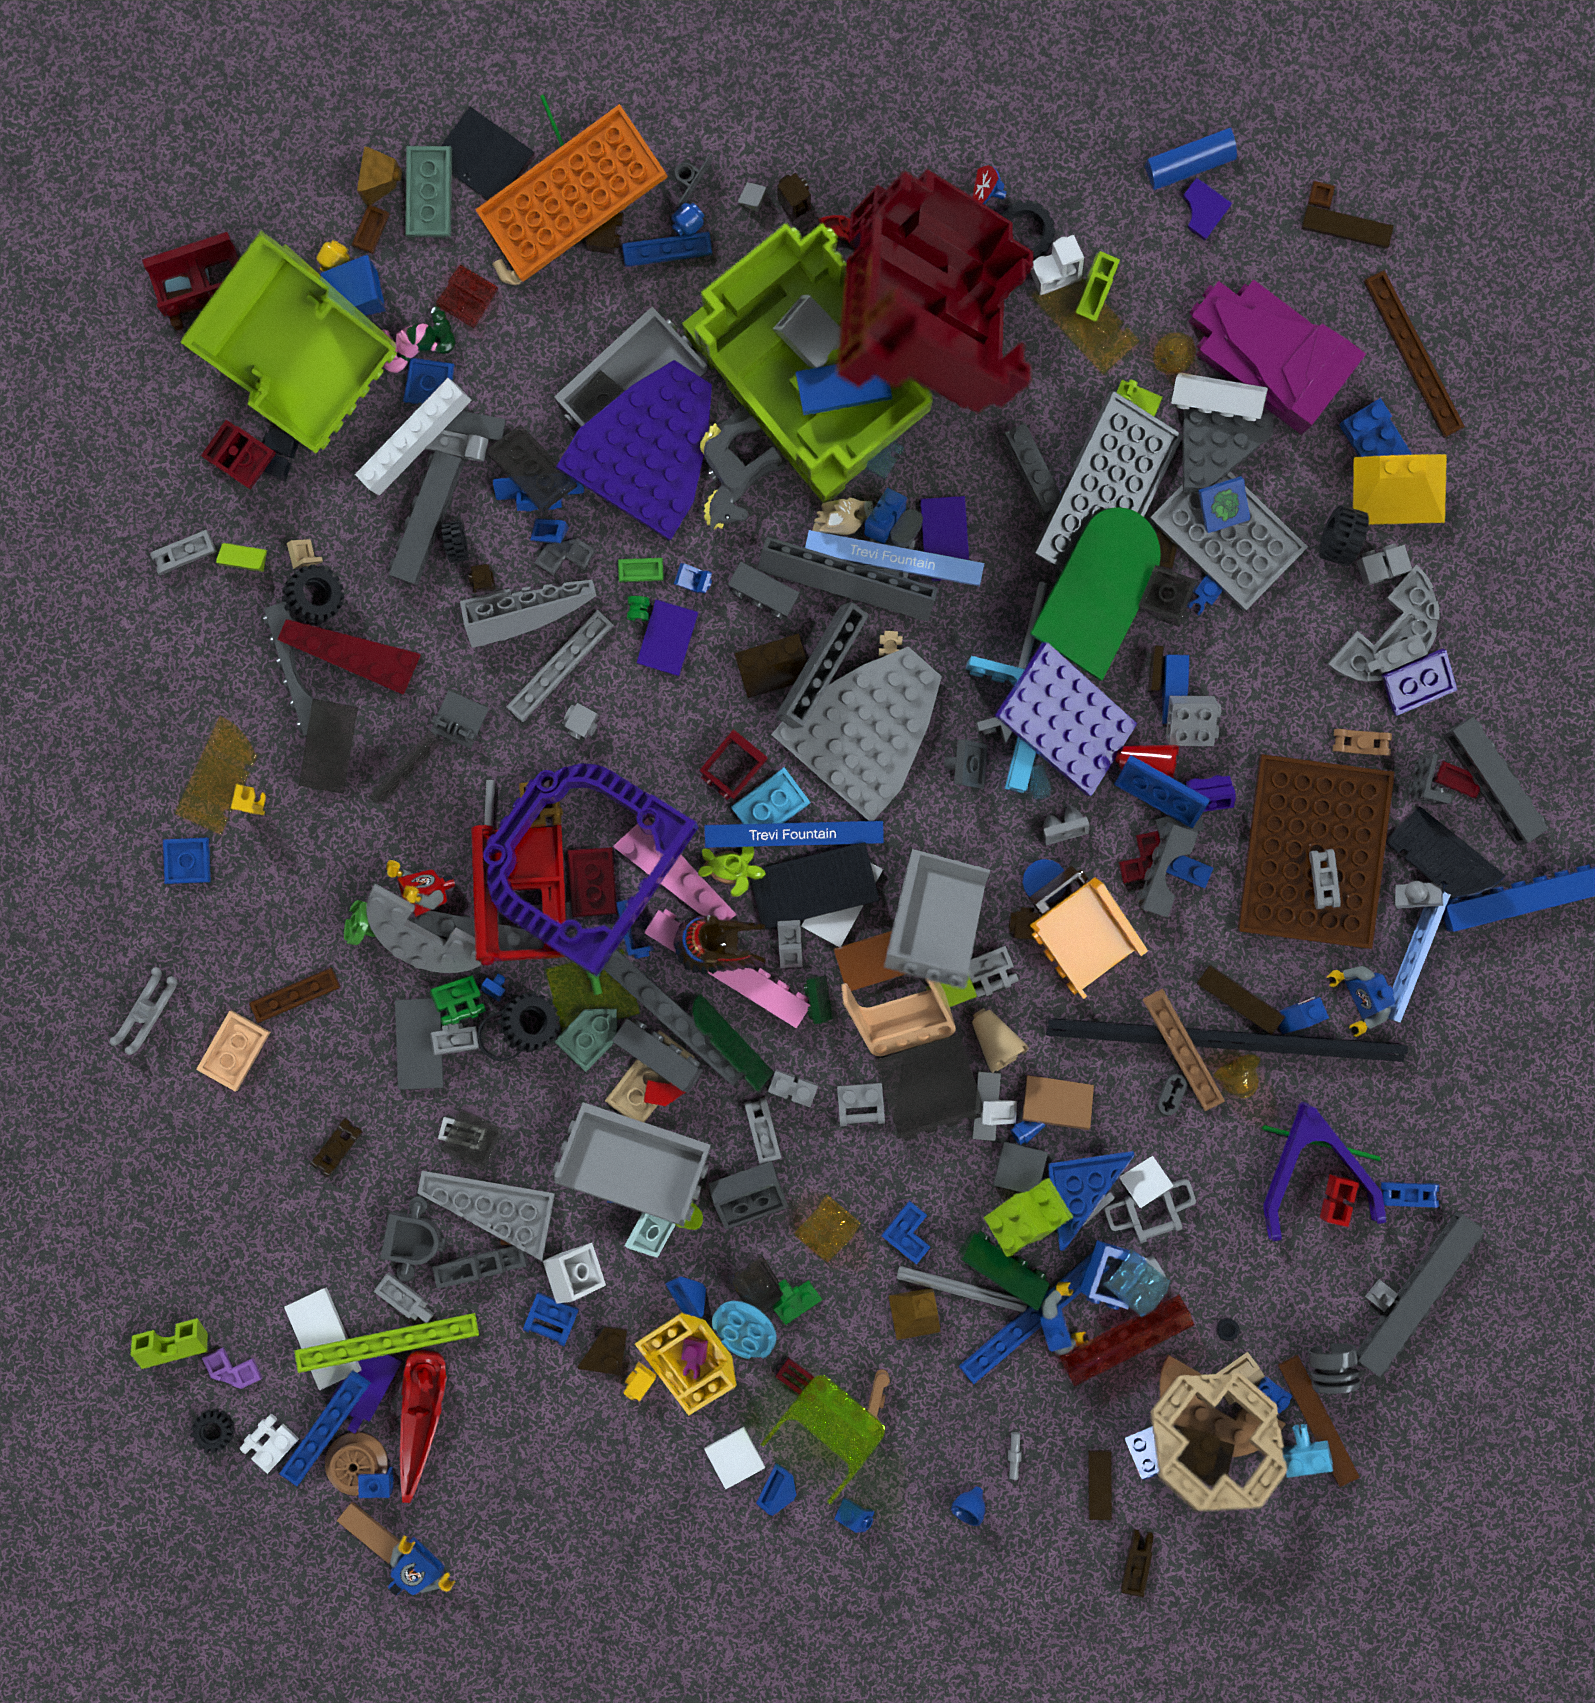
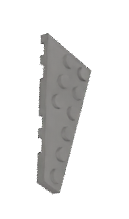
M427 1171L421 1172L418 1194L543 1261L555 1193Z

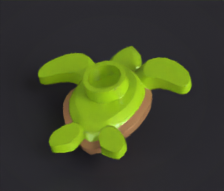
M753 846L741 847V854L734 851H724L714 855L711 850L703 849L702 856L707 861L698 871L700 877L710 875L719 882L736 884L731 890V896L734 897L742 895L749 888L748 877L759 880L766 873L761 867L748 864L754 857L755 851Z

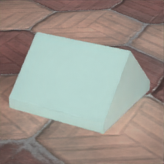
M642 1213L625 1247L658 1258L675 1224Z

